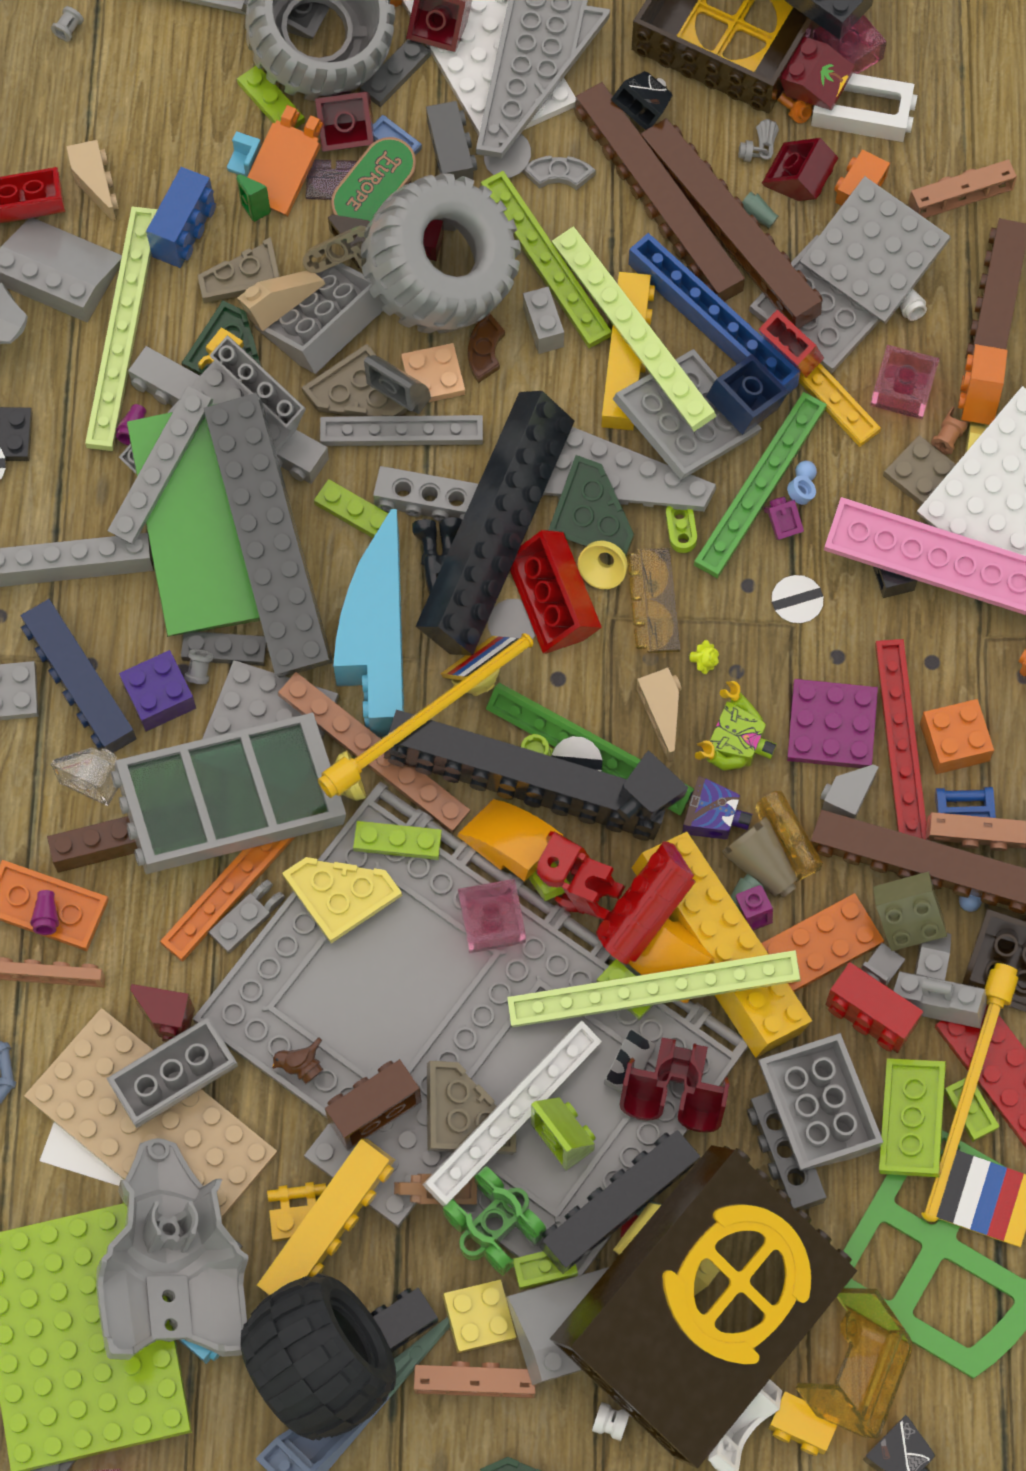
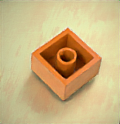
M975 344L973 355H967L966 372L962 377L960 391L962 392L958 402V408L962 409L961 420L990 425L995 419L1004 385L1008 350Z
M978 699L923 712L920 726L935 774L990 762L994 748Z

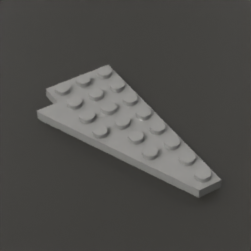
M589 0L508 1L476 146V154L503 158L608 21L610 9L587 6Z

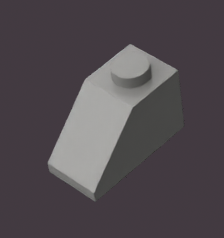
M873 764L836 776L832 785L827 783L820 799L824 800L822 810L855 819L876 777L878 766Z
M947 933V937L920 944L914 974L945 980L950 956L951 934Z

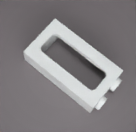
M853 73L843 91L900 100L899 112L896 115L840 105H835L831 111L814 105L811 126L903 142L905 132L911 133L913 117H909V111H915L918 95L913 94L914 84Z

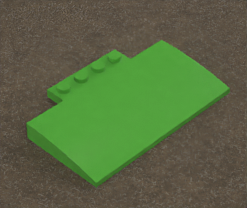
M173 412L127 422L137 476ZM205 416L146 522L167 637L260 621Z

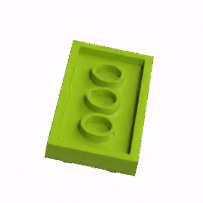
M887 1058L881 1134L883 1143L880 1149L879 1163L880 1174L939 1177L946 1061Z

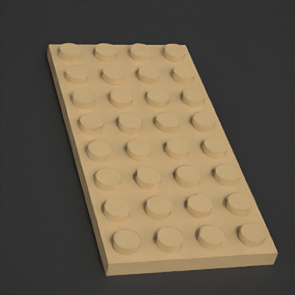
M101 1008L24 1097L123 1180L126 1179L140 1143L156 1138L176 1143L189 1168L203 1186L215 1179H222L220 1188L217 1191L221 1218L223 1219L277 1156L278 1151L202 1089L136 1128L106 1078L143 1057L153 1049Z

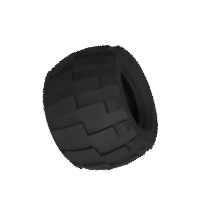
M316 1274L313 1277L305 1276L282 1286L266 1297L255 1308L248 1322L243 1325L241 1330L242 1357L256 1389L279 1420L290 1430L312 1441L315 1439L321 1440L322 1438H333L351 1431L370 1418L388 1398V1394L395 1388L396 1366L390 1347L381 1329L360 1299L346 1285L328 1275Z

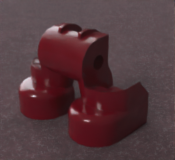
M662 1037L655 1072L634 1068L635 1059L633 1057L630 1059L625 1073L619 1104L620 1109L626 1115L647 1121L660 1118L664 1111L667 1086L671 1081L684 1084V1092L682 1093L677 1116L682 1126L702 1133L714 1132L721 1127L730 1084L728 1077L724 1078L722 1086L701 1082L708 1047L694 1043L692 1050L675 1046L676 1039Z

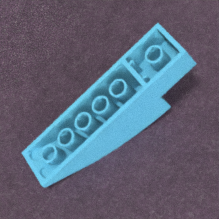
M397 509L390 510L357 565L341 611L333 667L336 685H362L365 727L370 728V731L378 737L388 735L396 709L404 712L400 551Z

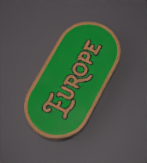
M385 137L373 142L335 189L331 200L334 215L371 221L383 202L393 192L407 185L413 178L416 169V158L412 148L405 141L394 137Z

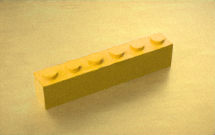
M619 272V287L648 325H651L652 309H647L648 301H654L655 286L650 285L651 275ZM614 325L612 326L601 427L633 431L634 424L615 403L613 398L617 392L637 382L640 378V372L645 373L646 368Z
M361 1139L257 1286L271 1295L287 1283L305 1276L313 1277L316 1274H321L325 1267L322 1262L328 1254L332 1256L342 1244V1241L339 1240L345 1230L348 1232L352 1230L359 1220L357 1213L362 1206H369L377 1193L374 1190L380 1181L386 1182L393 1173L394 1168L392 1164L395 1159L369 1139Z

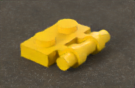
M307 1182L305 1186L288 1188V1185L279 1186V1189L267 1191L268 1202L280 1201L281 1209L269 1210L273 1242L289 1240L316 1203V1196H321L326 1189V1183L314 1185V1182ZM307 1197V1206L290 1208V1199Z

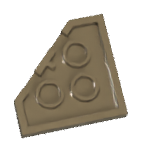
M368 344L302 387V392L318 412L350 416H401L409 411L367 384L364 360L367 356H377Z
M429 1061L427 1063L428 1151L454 1152L497 1107L492 1097L479 1084L476 1085L465 1073L466 1070L459 1062ZM516 1132L495 1154L513 1155L516 1153Z

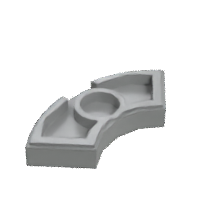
M569 156L567 158L541 157L529 162L522 171L539 189L548 184L562 183L577 190L596 175V170L582 160Z

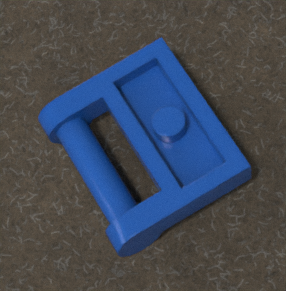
M983 787V790L945 791V788L935 789L937 813L996 818L993 787ZM946 802H984V806L947 807Z

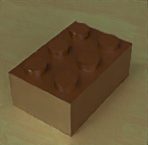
M400 1059L395 1063L389 1061L383 1064L377 1070L378 1074L370 1079L368 1077L360 1079L352 1086V1091L346 1095L340 1093L328 1101L327 1104L329 1106L325 1108L328 1122L347 1151L357 1145L361 1139L368 1138L422 1102L419 1086Z

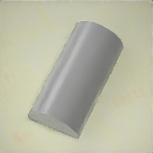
M207 1017L106 1079L131 1121L138 1128L238 1067V1064Z

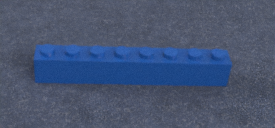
M647 233L629 249L628 265L638 274L651 275L650 285H654L655 289L736 364L753 354L789 393L798 386L800 370L652 235Z

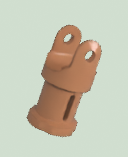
M954 406L941 424L942 429L938 436H934L931 441V445L945 455L952 454L955 449L954 444L956 440L962 437L970 421H960L952 417L955 410Z

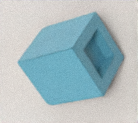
M236 131L232 139L234 152L227 165V170L247 177L261 149V140Z

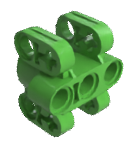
M485 1166L475 1176V1183L492 1203L474 1220H472V1214L468 1215L456 1203L454 1198L442 1210L444 1217L460 1233L464 1231L459 1241L463 1257L475 1261L485 1256L490 1265L503 1276L514 1266V1259L510 1258L498 1244L515 1227L529 1241L536 1244L546 1231V1226L529 1209V1197L521 1188L504 1189V1184L490 1168ZM516 1197H519L524 1201V1205L522 1207ZM496 1217L503 1222V1225L498 1230H490L486 1226V1222L490 1218ZM472 1238L481 1247L476 1251H469L465 1247L466 1241Z

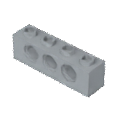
M380 466L373 494L374 505L386 512H390L391 509H397V511L405 512L413 517L424 515L432 517L437 521L449 517H457L463 520L478 484ZM400 491L409 492L407 496L402 497L397 495V493ZM426 496L436 497L433 501L424 500ZM455 500L463 502L460 506H453L450 503Z

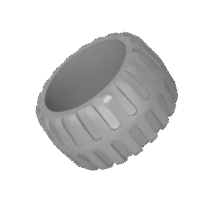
M248 0L245 17L246 42L248 49L253 50V61L257 68L261 69L264 67L267 71L266 79L273 85L279 82L285 86V93L294 96L296 92L305 94V100L315 101L319 96L331 97L343 93L350 94L367 82L386 59L394 33L395 7L390 4V0ZM310 2L324 4L333 9L343 21L346 32L345 41L341 49L331 56L322 58L307 56L299 51L289 39L287 32V19L293 9L301 4Z
M443 173L435 177L433 175L424 176L393 192L383 202L365 229L364 237L366 240L361 245V257L366 258V263L362 266L364 279L370 278L372 286L369 288V291L374 299L378 296L384 303L381 309L389 316L396 314L400 317L398 323L410 328L417 325L419 332L432 333L437 331L442 334L470 326L488 316L514 285L513 279L517 276L520 262L515 260V258L521 253L520 240H514L513 235L517 231L513 219L508 221L504 214L507 210L506 206L501 200L496 203L490 197L492 194L491 190L485 186L479 188L473 186L474 180L462 176L455 180L454 174ZM436 219H444L463 235L470 246L475 261L469 274L455 277L446 275L433 266L426 256L423 245L424 231L429 222Z

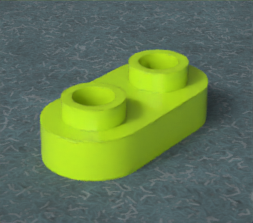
M667 506L666 522L671 547L679 553L692 551L697 544L693 509L680 510ZM680 514L683 515L684 518L677 519L675 518V516ZM686 539L688 540V542L681 543L679 542V540Z

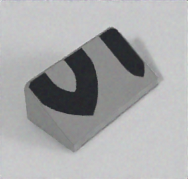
M629 1029L605 1077L604 1085L622 1093L625 1073L632 1057L635 1059L634 1068L644 1070L656 1045L636 1031Z

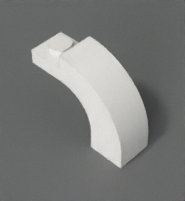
M771 1380L766 1383L709 1454L708 1460L716 1470L739 1471L741 1453L746 1440L761 1422L780 1409L782 1390Z

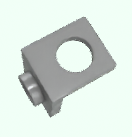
M881 943L869 961L864 962L861 970L887 986L904 963L905 958L895 951H891L884 943Z

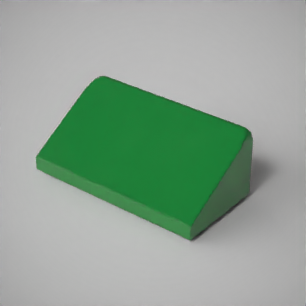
M237 175L236 180L240 203L252 221L255 222L270 214L267 187L246 176Z

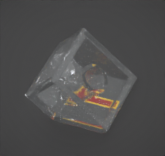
M91 747L54 759L51 763L60 784L106 806H109L118 788L114 787L111 772L115 771V760L118 759H116L117 756L107 749L99 751Z

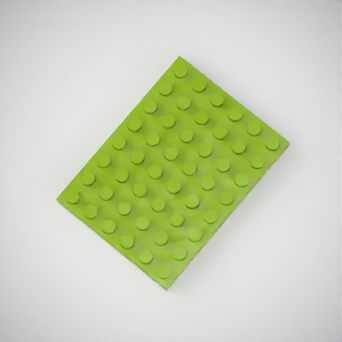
M124 1203L0 1232V1405L11 1471H30L192 1433L176 1340L170 1342L156 1340L135 1354L130 1360L109 1359L106 1355L99 1315L96 1275L97 1267L101 1258L106 1255L108 1245L125 1228L127 1206ZM162 1296L164 1301L169 1302L168 1296ZM170 1320L167 1321L165 1328L169 1331H174V1328L170 1325Z

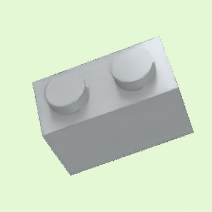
M549 286L523 293V310L538 354L563 348L564 330Z

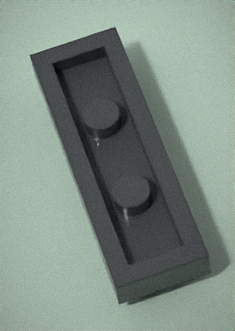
M408 39L360 87L361 92L370 93V100L381 107L431 56V50L420 42Z
M192 632L183 634L181 659L182 661H190L188 657L189 650L200 649L213 654L212 663L232 664L233 660L248 665L265 666L267 643L265 636Z

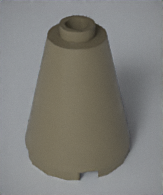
M764 817L760 823H756L730 846L722 850L726 858L746 874L755 878L775 897L781 894L784 898L796 888L794 882L797 880V877L767 817Z

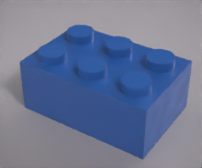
M180 167L146 230L153 258L178 268L182 267L185 260L188 261L190 259L195 240L201 238L207 218H211L216 209L213 197L214 191L209 177Z

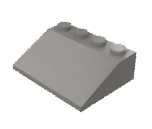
M31 218L0 248V283H3L7 289L88 323L117 273L122 255L40 220Z
M342 263L316 273L324 280L325 285L264 331L255 325L259 332L298 365L314 374L322 369L329 360L383 311L381 308L384 306V303L378 296L374 299L369 291V288L372 286L370 278L364 279L362 273Z
M841 1033L758 1060L800 1171L851 1160L877 1151L883 1143L882 1137Z
M609 1267L506 1297L532 1385L582 1371L550 1338Z

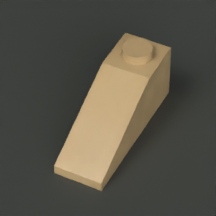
M306 270L257 282L246 289L237 299L244 311H246L250 321L260 330L264 331L324 286L325 282L316 273Z
M665 668L638 678L636 689L666 758L670 762L674 760L678 700L681 685L676 675L672 676L669 668Z

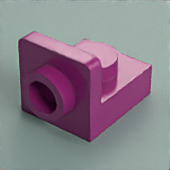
M785 496L770 500V506L763 508L764 512L769 515L776 540L804 532L795 500H786Z
M761 885L736 894V900L742 915L753 931L773 923V907Z

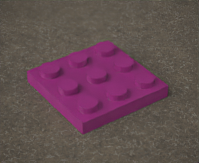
M794 679L787 761L852 768H864L872 765L878 687Z

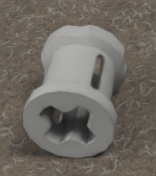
M65 6L62 10L63 15L57 23H53L50 28L58 38L70 41L72 32L77 25L83 23L84 18L77 10Z
M200 649L189 650L190 664L184 679L195 684H207L209 682L207 672L209 662L213 660V654Z

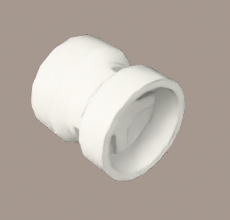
M601 1402L592 1431L598 1434L608 1433L613 1439L621 1441L629 1414L623 1409L617 1411L612 1409L609 1404Z

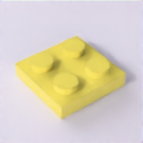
M501 1280L443 1293L442 1297L457 1354L516 1339Z

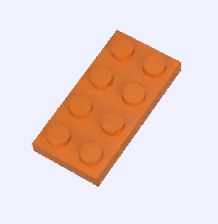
M2 860L0 864V921L35 933L30 922L37 901V893L41 890H50L55 893L59 926L56 928L55 933L42 936L88 951L108 904V896Z
M854 893L761 944L769 955L796 950L801 981L788 983L793 992H796L879 947L881 943H884V939Z

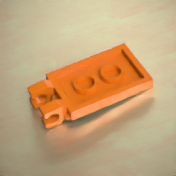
M289 105L286 106L281 116V122L276 120V123H272L247 176L267 187L270 209L287 217L321 147L320 143H318V135L323 126L319 118L310 115L304 127V132L294 128L300 113L297 112L296 108Z

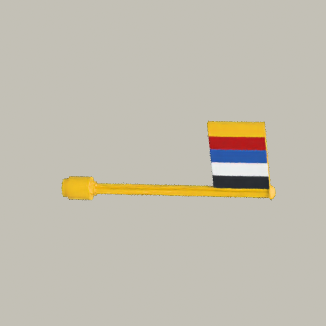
M526 633L521 634V638L491 636L476 647L473 655H465L440 673L443 678L462 681L355 759L351 758L349 760L343 757L321 773L322 776L318 779L322 790L330 798L335 795L340 796L361 780V769L528 647L532 648V638Z
M996 963L994 969L990 970L985 990L988 1008L940 1160L939 1177L934 1179L925 1212H922L921 1215L926 1221L935 1222L940 1219L1020 1248L1026 1231V1174L957 1150L1000 1009H1003L1004 1005H1011L1018 982V977L1016 976L1017 969L1006 964Z

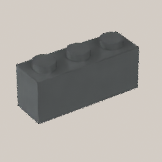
M457 101L426 106L427 123L439 173L454 174L455 180L462 176L474 180L473 171L477 170L475 155H470L468 148H472L469 132L464 133L463 126H466L464 110L459 111Z

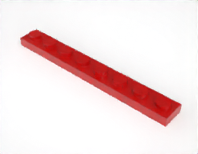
M904 639L876 641L875 650L897 831L926 840L927 823Z

